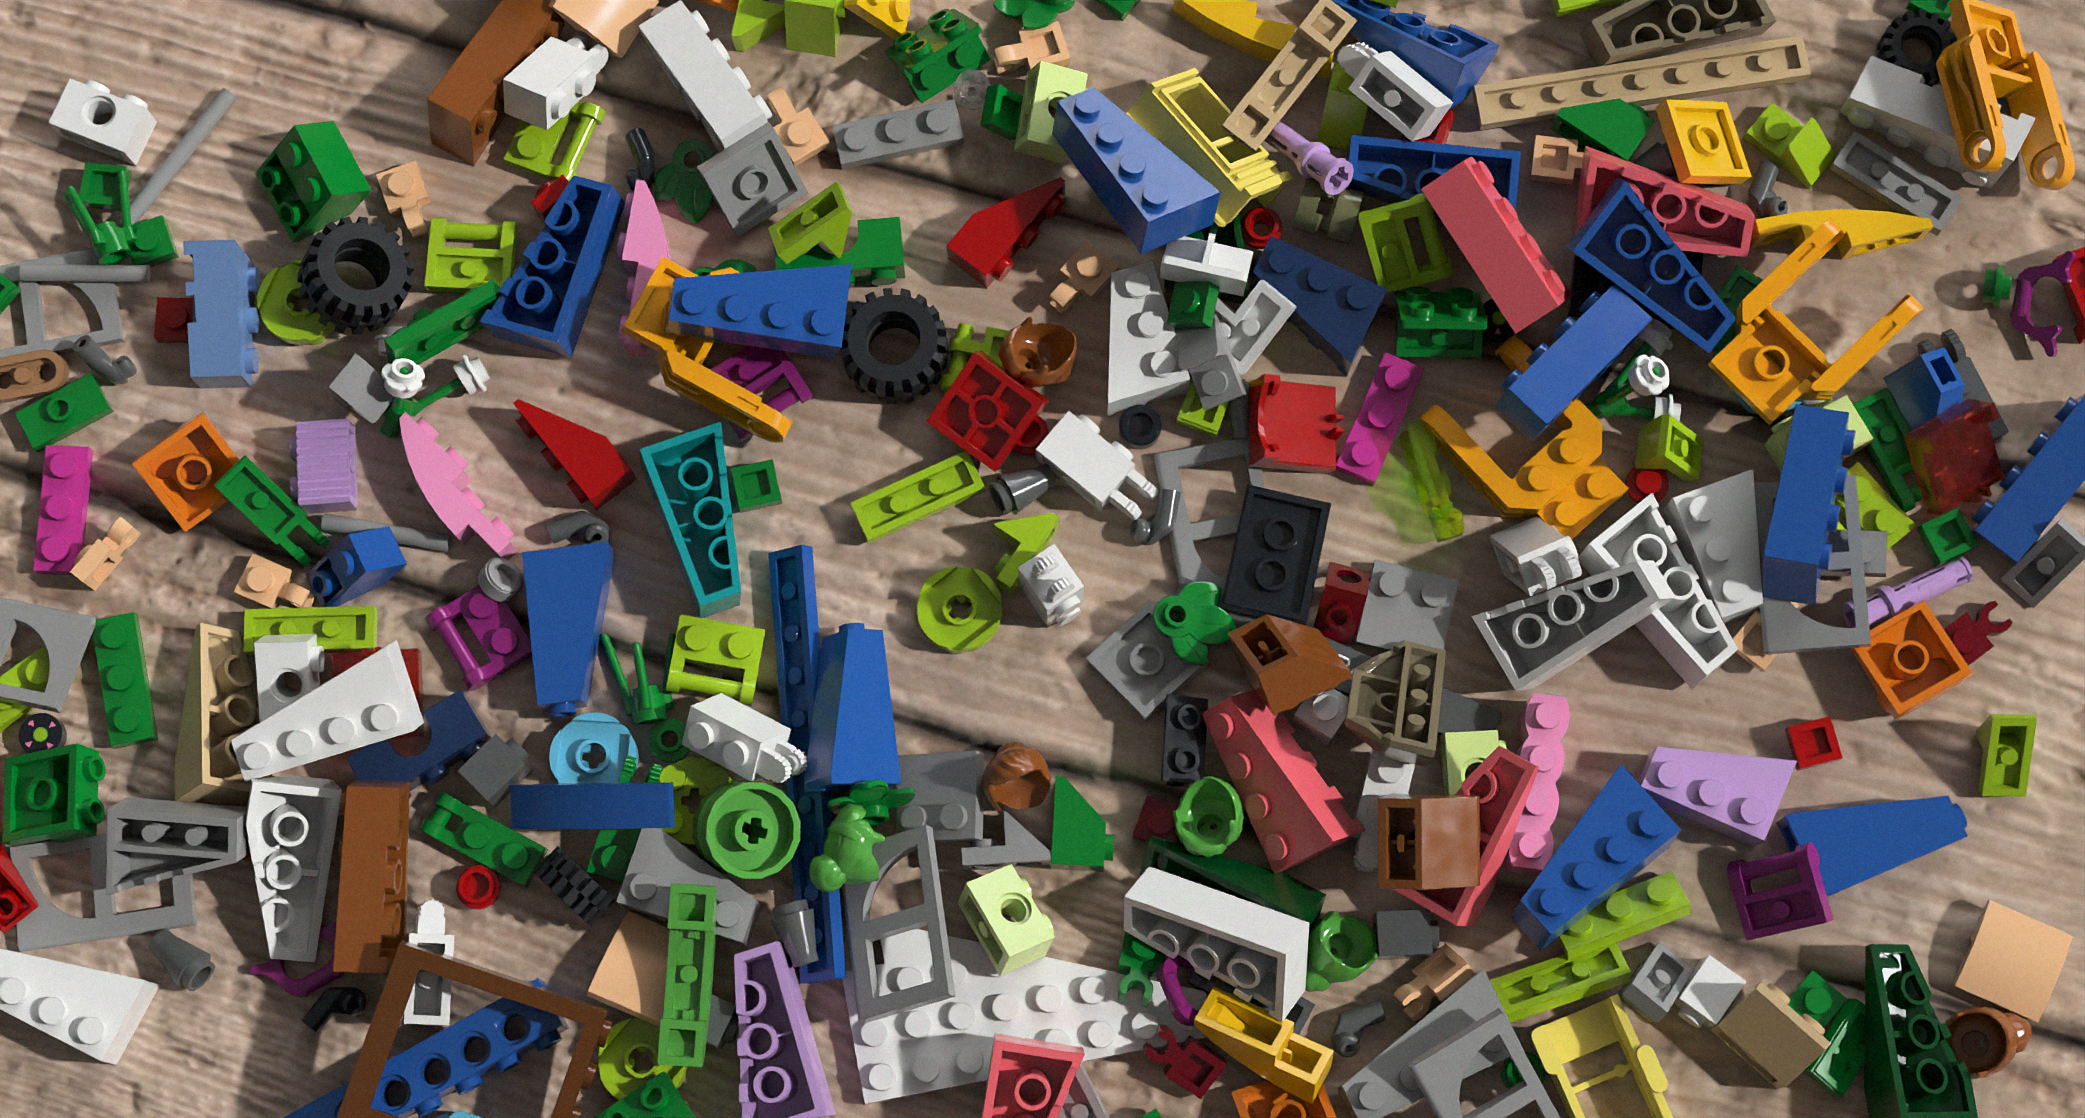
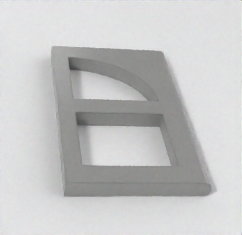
M93 248L0 266V273L16 286H20L27 337L26 345L0 349V358L42 349L53 351L59 355L74 352L73 345L76 340L84 335H89L99 347L125 342L116 282L61 281L77 287L91 299L99 313L103 330L47 340L39 281H21L19 270L21 264L101 265Z
M1249 437L1159 452L1153 455L1160 489L1181 492L1175 527L1169 533L1179 582L1182 576L1194 582H1212L1222 588V593L1224 592L1226 580L1220 578L1207 568L1198 556L1194 543L1236 535L1240 515L1189 524L1178 469L1244 457L1250 485L1265 488L1261 467H1253L1249 464Z
M1856 474L1847 475L1844 494L1836 493V496H1844L1849 551L1831 553L1828 571L1822 570L1821 572L1823 574L1851 571L1856 628L1828 626L1805 616L1790 601L1763 597V604L1760 606L1763 654L1772 655L1871 647ZM1779 481L1754 483L1762 592L1763 555Z
M0 597V667L18 624L32 629L41 636L46 645L50 663L49 678L44 693L0 684V701L60 713L96 625V618Z
M928 825L885 837L884 842L872 845V854L879 866V880L863 884L844 883L842 885L859 1023H868L955 997L933 828ZM918 850L924 904L870 920L872 899L882 878L899 860ZM928 925L935 980L879 997L872 942Z
M107 833L63 843L48 841L10 847L11 861L39 904L35 910L16 924L20 952L197 925L192 874L172 877L174 906L117 914L115 893L106 895ZM90 851L96 918L74 917L57 908L42 891L35 875L32 859Z
M1499 1008L1407 1064L1436 1118H1506L1532 1101H1535L1543 1118H1560L1506 1017ZM1498 1035L1523 1081L1462 1116L1459 1095L1464 1073L1477 1052Z

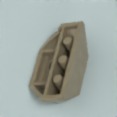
M1403 640L1394 645L1393 650L1378 654L1355 667L1352 673L1353 677L1351 678L1345 726L1382 757L1394 759L1402 764H1415L1426 767L1434 758L1436 752L1446 650Z

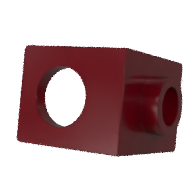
M1330 562L1313 628L1318 629L1328 639L1353 645L1368 595L1371 572ZM1337 576H1349L1356 579L1359 583L1345 582Z

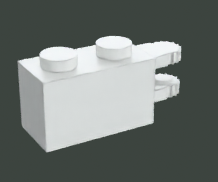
M575 35L567 42L551 36L503 79L504 113L547 131L560 118H564L579 100L591 93L595 86L596 75L607 62L609 49L597 44L594 48L586 51L587 40L579 35Z
M1358 42L1343 46L1339 50V54H1337L1338 59L1336 60L1339 62L1338 65L1340 64L1341 68H1345V72L1355 79L1348 89L1411 141L1430 136L1454 103L1391 51L1378 53L1372 47L1369 48L1368 45H1365L1364 42Z
M1068 411L1036 448V460L1042 465L1047 464L1054 475L1100 512H1103L1111 503L1132 520H1137L1142 514L1140 508L1135 502L1123 495L1120 490L1128 483L1142 496L1153 500L1159 494L1157 488L1135 470V463L1131 461L1133 455L1128 449L1117 441H1113L1112 444L1108 443L1098 435L1100 429L1092 420L1082 414L1077 418Z
M1537 516L1490 535L1502 574L1529 596L1546 589H1551L1582 574L1578 553L1571 538L1563 536L1554 525H1548Z
M1055 544L1018 567L1019 587L1047 627L1056 622L1063 626L1081 613L1079 607L1084 603V586Z
M723 693L690 706L682 745L750 781L764 777L768 780L772 779V782L782 783L790 778V774L794 776L803 773L808 762L804 752H801L800 749L797 750L795 746L788 743L790 728Z
M1373 748L1369 753L1353 819L1358 818L1366 831L1355 836L1358 839L1353 863L1355 864L1354 867L1358 869L1357 871L1367 872V874L1370 871L1373 872V869H1376V865H1378V798L1392 793L1408 794L1415 764H1402L1394 759L1382 757Z
M434 899L420 903V907H417L418 911L416 914L418 916L415 918L414 933L406 934L405 941L453 957L455 935H444L445 917L443 915L446 912H444L445 907L442 906L443 903H439V900L434 901ZM420 969L400 1024L449 1025L452 980Z

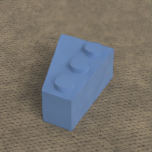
M235 240L183 241L184 255H190L193 258L194 282H185L186 296L194 295L193 323H187L190 377L200 388L252 387V374H257L259 369L258 351L256 348H253V333H258L260 329L259 310L257 307H254L255 292H258L261 285L260 269L255 267L254 263Z

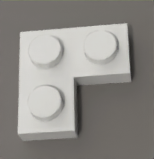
M1265 280L1258 282L1237 311H1234L1220 298H1217L1214 314H1217L1238 372L1241 375L1247 373L1297 308L1296 305Z

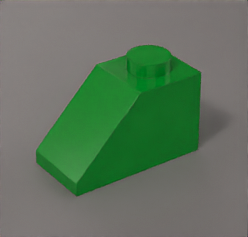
M1619 98L1561 108L1556 114L1551 130L1566 139L1578 140L1577 147L1583 151L1585 146L1630 162L1648 136L1655 121L1649 118V114L1641 106L1635 103H1626Z
M1055 776L1051 869L1104 872V861H1113L1114 834H1106V822L1064 776Z

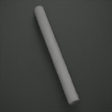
M223 88L130 203L132 225L140 220L237 99L230 91Z

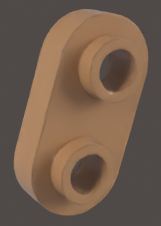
M45 349L1 357L0 379L5 374H10L12 383L5 389L0 385V402H12L51 394L63 388L69 378V367L66 360L59 354ZM52 365L54 375L49 380H44L42 377L43 369L46 366Z

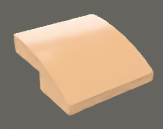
M551 0L548 6L575 30L586 32L598 44L609 49L608 52L613 57L623 58L640 32L639 25L647 21L660 0Z
M1988 899L1970 936L1972 943L1956 973L1953 984L1962 990L2035 1022H2039L2058 980L2073 937L2068 933Z
M627 911L596 971L587 996L660 1027V1019L663 1018L670 929Z

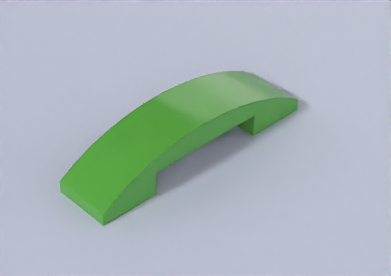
M671 883L667 926L670 931L663 1018L660 1019L658 1065L703 1067L714 970L717 886Z

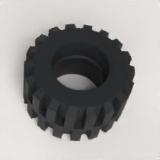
M350 217L341 218L337 225L333 221L327 224L322 233L318 232L300 263L301 268L297 274V282L302 283L298 291L301 299H309L306 309L310 314L318 312L321 315L318 322L324 326L331 322L336 325L334 331L344 333L346 328H351L352 335L362 334L366 327L370 332L378 330L382 323L386 325L394 317L409 294L408 292L414 280V277L410 276L414 271V263L412 260H406L410 251L406 244L400 246L397 243L400 236L394 230L390 234L383 230L385 224L377 221L375 226L370 225L366 217H358L356 223H352ZM350 261L362 265L372 274L376 288L372 290H359L347 285L339 277L335 263Z
M884 288V296L876 298L873 291L865 295L867 301L865 304L862 305L857 301L851 307L853 314L852 316H845L842 348L840 351L846 373L850 380H854L855 387L861 393L866 390L869 393L870 399L877 402L880 397H885L887 404H896V398L904 397L905 403L914 401L913 395L920 392L922 397L929 393V385L932 382L937 385L942 378L941 370L946 369L948 361L946 329L943 320L940 321L938 310L934 305L931 307L927 306V299L918 294L916 298H912L910 290L901 288L900 295H893L892 288ZM891 328L905 329L918 338L919 348L914 356L901 364L888 365L881 363L870 355L869 347L873 339L882 331Z

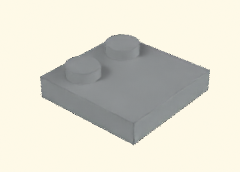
M769 122L697 166L727 223L737 237L808 193L780 138Z
M1375 559L1355 645L1388 652L1393 650L1394 645L1405 640L1444 650L1459 579Z
M1150 601L1086 657L1087 663L1145 722L1166 705V694L1177 695L1209 666L1208 659H1206L1203 666L1184 662L1174 653L1170 638L1160 634L1153 624L1152 613L1155 606Z
M979 751L898 755L901 784L897 785V789L912 788L915 790V797L910 803L897 807L896 834L928 825L933 828L935 843L982 841L984 790L981 781L984 772V753Z

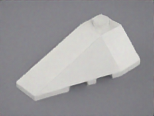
M286 775L251 780L245 827L267 947L271 959L315 962L342 793L340 787L332 779Z

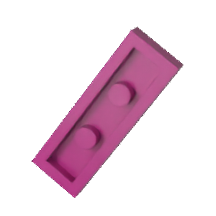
M1385 352L1336 463L1337 471L1374 486L1424 368Z
M46 445L33 571L38 574L73 575L70 571L75 566L74 562L77 555L84 548L93 450L89 447Z

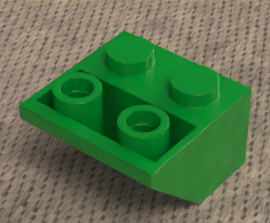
M334 121L294 125L255 172L262 189L265 191L292 243L299 242L324 229L332 221L335 223L341 218L352 214L372 191Z

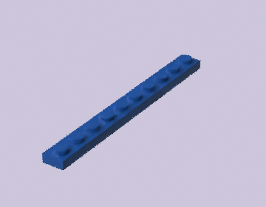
M798 545L768 553L781 724L791 729L788 743L795 746L797 750L800 749L801 752H804L805 756H808L821 650L813 549L811 546ZM805 770L799 775L792 776L790 774V778L785 782L786 796L794 803L801 821L800 842L791 859L794 901L806 899L809 909H814L816 952L819 959L817 962L800 966L801 984H814L845 979L846 968L839 889L834 892H822L813 885L808 874L812 859L823 854L827 828L834 821L833 812L827 808L828 801L832 799V792H805Z

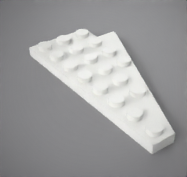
M913 929L880 939L885 964L875 965L879 997L935 980L928 931ZM948 935L955 997L868 1023H859L852 970L846 971V978L842 979L865 1105L987 1081L995 1033L1083 1047L1085 1055L1082 1062L1144 1051L1143 1045L1146 1042L1154 1048L1164 1047L1167 1041L1157 1033L1156 1028L1159 1024L1171 1028L1175 1034L1176 1041L1179 1043H1183L1189 1035L1197 1040L1208 1038L1197 1027L1183 1025L1173 1017L1160 982L1151 980L1153 984L1151 1002L1148 1007H1143V994L1138 989H1130L1127 992L1125 1002H1119L1118 991L1120 982L1126 975L1054 958L1043 957L1000 976L980 942ZM1181 986L1187 1003L1199 1011L1207 998L1206 992Z

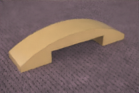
M1319 0L1221 127L1255 153L1357 20L1332 0Z

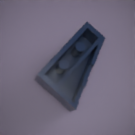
M1270 236L1252 273L1250 288L1253 290L1260 280H1265L1296 305L1297 308L1287 319V322H1291L1308 338V342L1317 350L1320 349L1347 377L1382 306L1387 289L1276 237Z

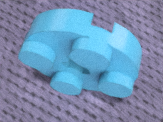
M585 713L573 718L572 722L567 724L562 731L560 729L554 736L549 752L551 771L559 783H618L627 755L636 758L635 772L630 781L634 778L638 767L639 753L632 734L617 719L603 713ZM597 745L599 746L600 753L606 755V759L598 764V768L591 769L589 762L583 761L582 757L584 753L591 752L592 746Z

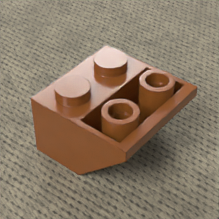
M1266 614L1228 633L1243 674L1273 716L1282 711L1293 709L1299 703L1323 691L1332 690L1338 684L1353 677L1347 665L1316 628Z
M1392 793L1378 798V888L1426 890L1480 886L1479 796Z

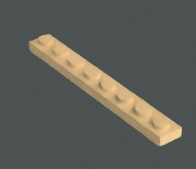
M1803 35L1474 85L1472 94L1479 129L1485 130L1555 119L1556 114L1564 107L1619 98L1626 103H1635L1642 106L1662 103L1665 100H1681L1806 81L1809 79L1811 71Z

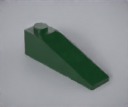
M1870 944L1865 947L1864 1091L1869 1118H1978L1970 1073L1964 1061L1958 1063L1947 1040L1952 1035L1946 1023H1939L1929 1002L1932 993L1909 944Z

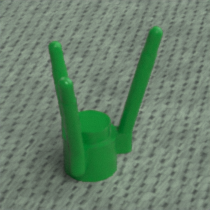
M124 170L118 172L122 228L117 227L113 221H106L95 225L83 201L72 185L66 187L67 192L63 195L70 210L92 244L97 260L101 265L115 264L129 257L131 250L128 244L137 240L132 228L127 176Z
M670 633L668 636L662 693H659L658 685H648L641 645L639 642L632 644L638 687L633 689V696L608 634H602L600 638L623 697L626 716H632L634 725L657 723L667 719L666 710L674 709L672 692L666 691L676 634Z

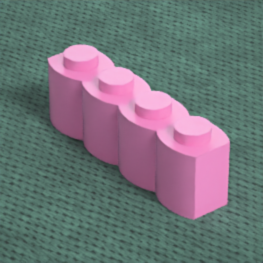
M1534 693L1520 713L1518 732L1522 745L1517 750L1516 755L1539 766L1503 863L1504 869L1508 873L1537 877L1552 858L1554 841L1550 826L1556 818L1559 807V794L1555 783L1559 779L1564 766V749L1560 740L1566 733L1570 718L1566 697Z

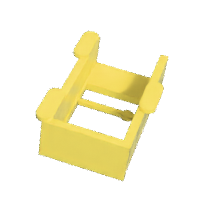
M1196 68L1152 82L1126 114L1221 192L1214 222L1218 226L1225 227L1226 224L1232 222L1253 198H1257L1265 208L1270 206L1293 180L1288 171L1281 173L1275 166L1277 164L1275 160H1269V153L1262 145L1254 153L1221 127L1232 112L1200 76L1196 77L1199 73Z
M1618 994L1530 1031L1531 1040L1545 1071L1550 1074L1569 1118H1585L1575 1093L1615 1076L1619 1078L1624 1077L1629 1070L1632 1071L1652 1118H1673L1662 1094L1668 1086L1665 1074L1653 1048L1648 1045H1640ZM1616 1041L1619 1042L1628 1064H1617L1612 1071L1574 1087L1571 1086L1562 1064Z

